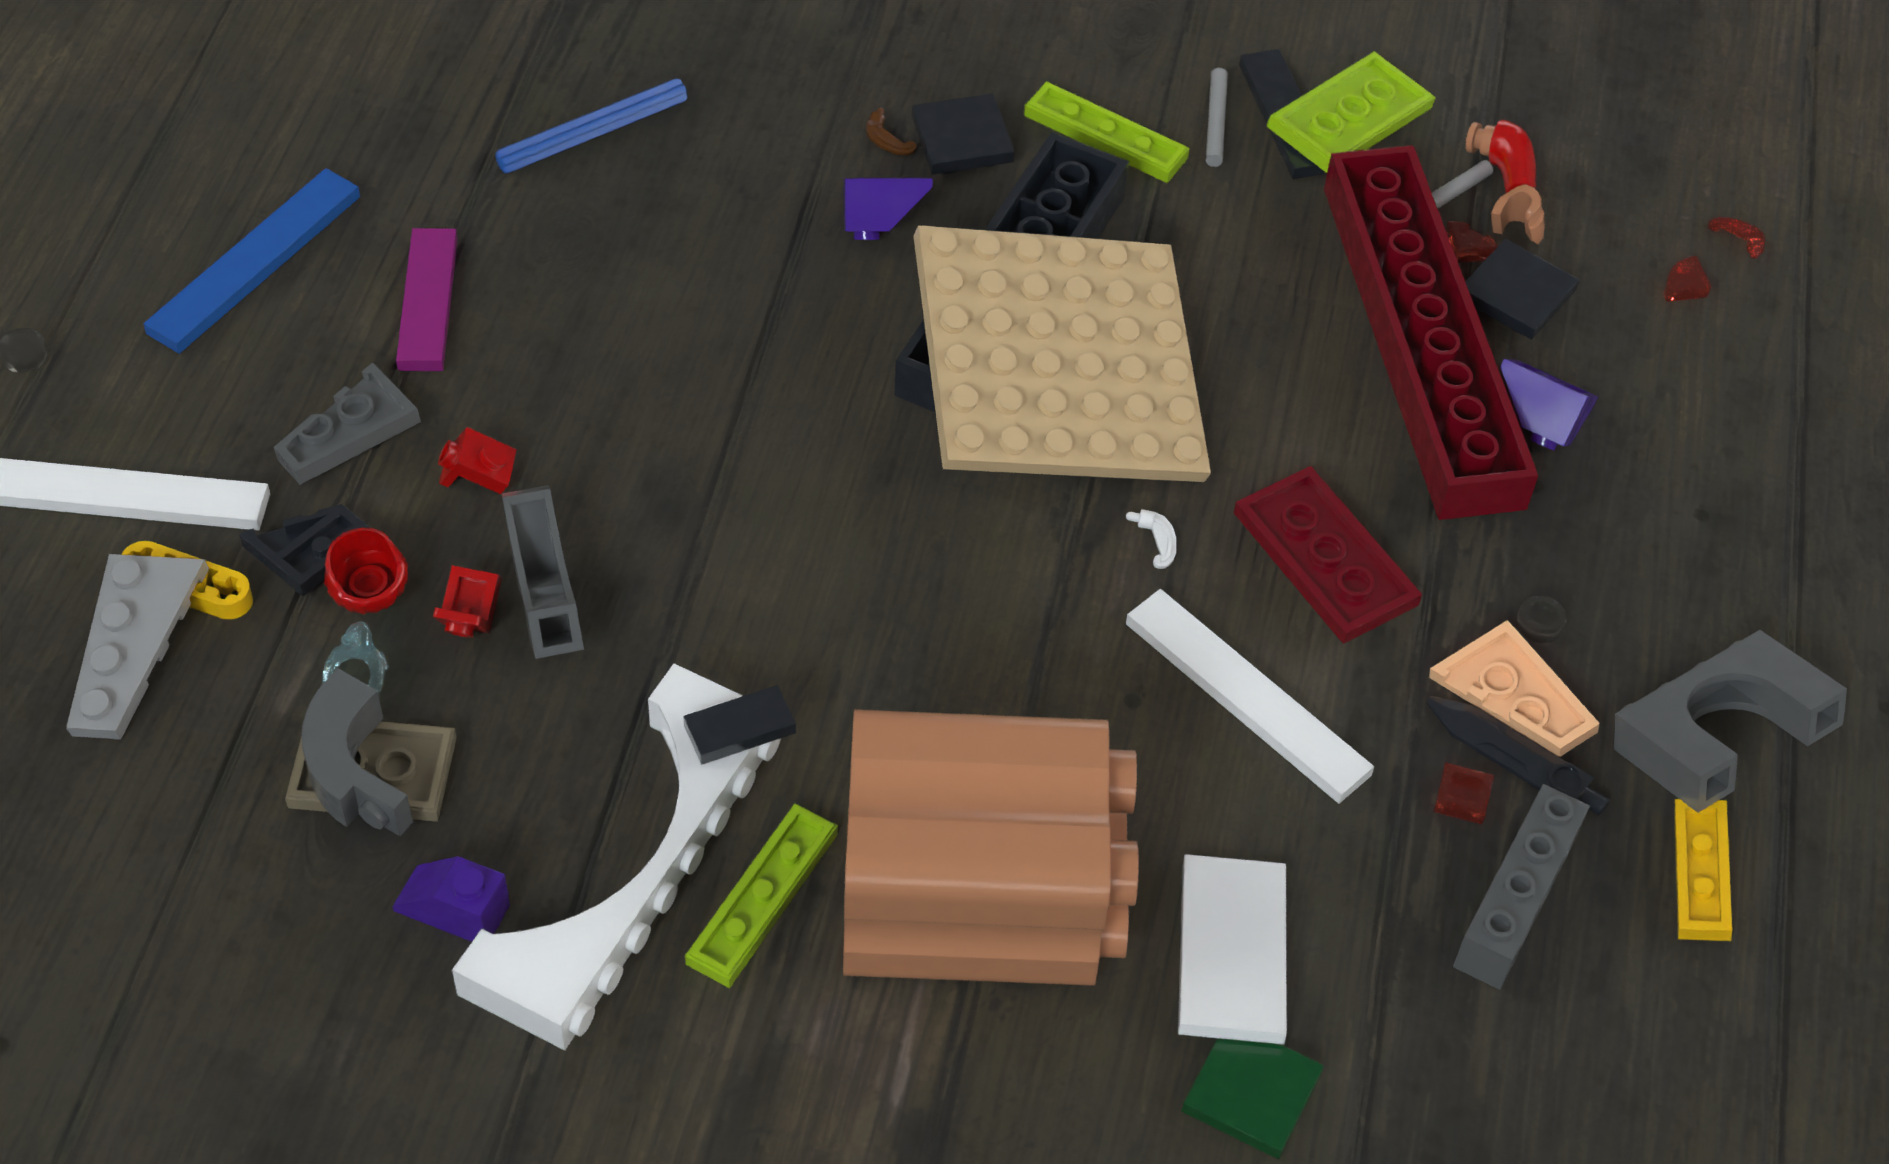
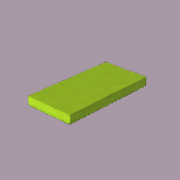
M1373 52L1270 115L1267 127L1327 173L1331 153L1369 149L1431 109L1436 97L1379 54Z

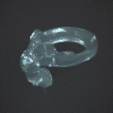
M360 621L351 624L345 634L341 636L340 642L342 644L331 651L325 662L322 672V684L341 663L349 659H359L366 662L370 668L368 686L377 690L378 694L380 693L384 684L385 670L389 669V664L384 653L378 651L372 641V632L367 623Z

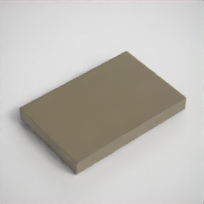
M381 721L361 743L354 761L365 771L407 794L413 820L438 822L457 738L455 728ZM301 736L285 798L287 807L290 809L327 812L313 789L303 753Z

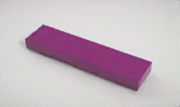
M412 228L396 357L398 371H443L457 249L456 229Z

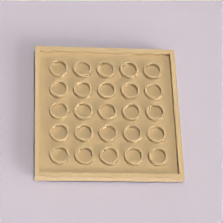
M918 225L914 234V244L943 469L1191 482L1206 481L1211 474L1171 245Z

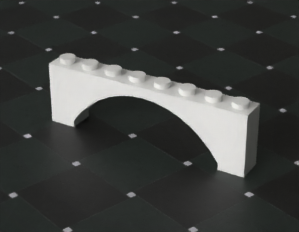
M676 664L672 665L648 698L650 727L661 731L671 751L679 777V793L675 814L657 852L642 871L621 890L602 903L576 916L551 925L519 932L491 934L481 929L452 969L458 996L563 1050L568 1047L575 1035L582 1036L587 1031L595 1014V1005L604 993L609 995L614 991L621 979L625 961L632 952L637 954L642 950L648 940L651 930L650 925L659 912L664 914L669 910L677 895V885L686 873L691 875L697 869L704 854L705 844L712 834L718 836L723 831L730 816L731 806L737 797L744 798L748 794L755 780L756 769L763 760L769 761L779 746L780 739L701 765L684 727L683 716L742 697V695Z

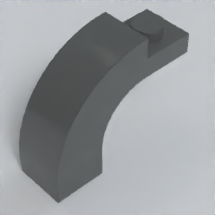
M337 668L314 695L306 711L302 726V748L313 789L327 812L344 826L348 827L360 814L362 819L376 829L385 827L401 836L413 823L407 794L365 771L354 761L361 743L383 720L378 692Z

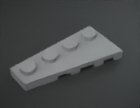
M109 554L66 727L71 736L106 739L122 738L149 686L147 679L156 661H162L170 646L167 640L178 619L183 620L191 605L189 598L197 582L202 583L209 570L205 559Z

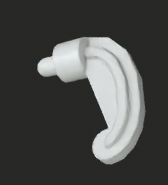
M1141 509L1140 513L1128 512L1126 514L1127 520L1138 522V527L1152 530L1160 555L1154 557L1153 565L1158 569H1165L1170 566L1176 555V535L1171 523L1165 516L1153 511Z

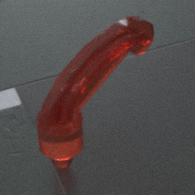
M1717 217L1709 221L1708 228L1710 230L1718 231L1722 228L1747 240V251L1751 258L1756 259L1764 252L1766 240L1764 234L1757 227L1728 217Z

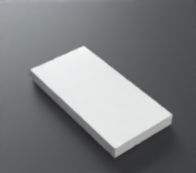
M1184 854L1182 868L1178 1034L1284 1044L1287 1034L1286 864Z

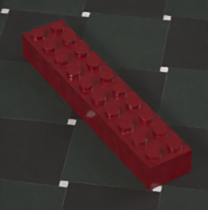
M1414 145L1331 153L1324 192L1438 520L1527 510L1539 475Z

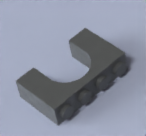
M1758 630L1745 639L1734 642L1729 648L1707 661L1698 663L1693 669L1671 682L1662 684L1657 690L1640 700L1624 706L1615 714L1614 750L1699 813L1717 800L1735 791L1738 754L1694 722L1696 719L1718 710L1738 709L1750 711L1766 717L1800 742L1809 746L1843 725L1847 688L1763 631Z

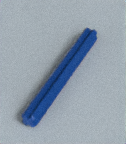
M674 78L498 149L495 153L497 164L503 173L508 174L686 101V87L680 79Z

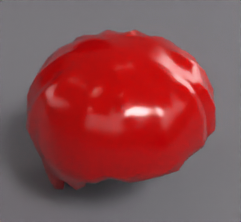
M374 528L352 529L339 535L328 548L325 561L324 584L328 589V594L336 601L338 606L344 607L352 613L357 612L363 615L377 613L382 609L389 608L403 594L405 585L408 582V563L403 554L384 532Z

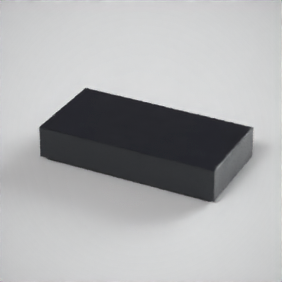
M778 685L683 716L684 727L701 765L796 733V723Z

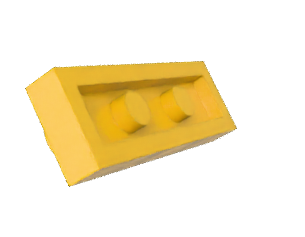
M1675 799L1678 939L1731 941L1732 913L1727 800H1717L1709 807L1697 813L1681 799Z

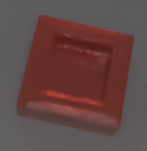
M1445 762L1433 812L1483 824L1494 775Z

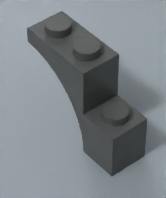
M549 485L502 493L517 584L523 600L530 644L535 659L584 650L577 606L565 565Z

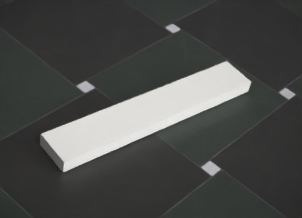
M0 458V506L260 530L270 497L267 483Z
M1159 589L1127 614L1126 625L1338 804L1372 776L1374 766L1163 590Z

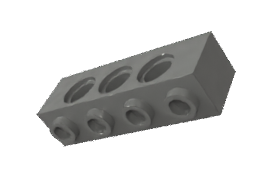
M1545 784L1542 785L1464 936L1453 965L1454 968L1501 990L1578 836L1590 805Z

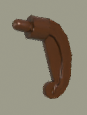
M878 108L877 111L872 112L866 123V134L874 144L897 155H910L916 151L917 145L915 142L907 141L904 144L883 128L886 121L883 108Z

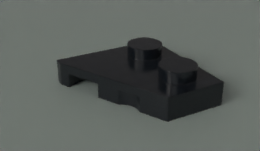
M339 504L321 509L310 516L299 515L282 520L284 528L259 535L255 534L253 528L242 532L239 536L242 546L300 595L305 596L325 580V561L331 543L346 531L371 527L344 505Z

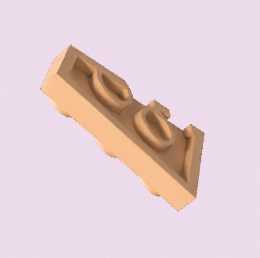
M1508 620L1430 668L1429 678L1558 757H1561L1598 733L1600 723Z

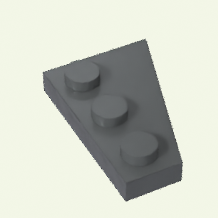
M373 362L362 371L363 379L352 389L344 386L333 396L335 403L323 414L310 415L274 446L277 460L299 485L421 422L416 406Z

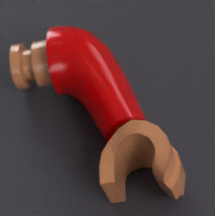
M1501 119L1496 126L1487 125L1484 129H1482L1481 123L1473 122L1466 138V151L1476 153L1479 149L1481 155L1489 156L1490 163L1496 165L1501 171L1505 186V195L1499 198L1491 212L1493 233L1503 234L1509 222L1520 221L1525 223V233L1531 242L1539 244L1544 235L1545 216L1540 194L1536 190V161L1531 140L1525 130L1508 120Z

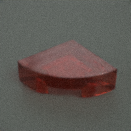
M1448 221L1446 232L1458 263L1485 261L1498 247L1489 235L1484 237L1478 232L1468 229L1469 224Z
M1697 256L1685 258L1673 266L1664 289L1666 302L1708 297L1711 285Z

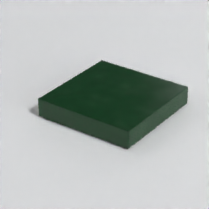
M1218 1038L1188 1093L1181 1112L1279 1160L1322 1075L1325 1065L1281 1044Z

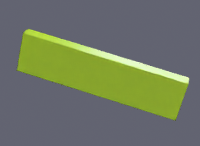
M1047 81L1025 105L1024 116L1087 146L1127 160L1130 166L1166 183L1171 180L1189 156V147Z
M795 803L685 955V964L730 988L837 837L838 825Z

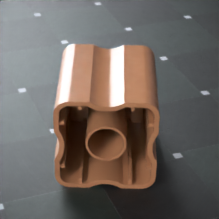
M854 709L845 873L843 976L1095 986L1099 957H1126L1129 924L1128 906H1135L1138 843L1137 841L1127 840V813L1133 814L1136 798V751L1109 749L1108 720Z

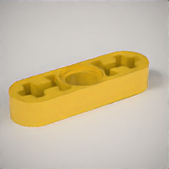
M151 541L133 543L121 554L200 559ZM206 561L209 570L203 582H197L189 598L191 602L190 608L222 619H236L245 615L253 604V596L247 577L238 571ZM237 591L238 595H234L232 592ZM220 594L228 596L225 599H221Z

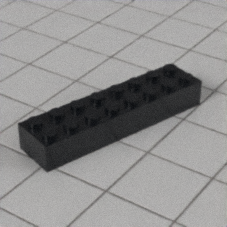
M1051 132L985 228V231L1098 239L1125 198L1129 161ZM923 319L896 359L894 396L936 412Z

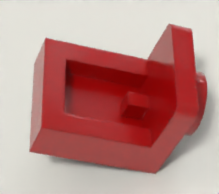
M466 427L455 441L448 440L440 453L438 465L443 467L439 484L448 488L460 476L501 494L509 485L517 449Z
M452 565L442 608L435 607L433 618L445 625L444 632L452 635L473 638L474 631L490 633L502 577L499 574Z

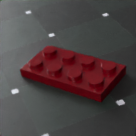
M1311 466L1236 501L1234 515L1342 644L1419 606L1422 593Z

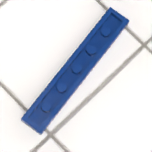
M325 168L145 321L143 325L146 334L180 354L359 199V187Z

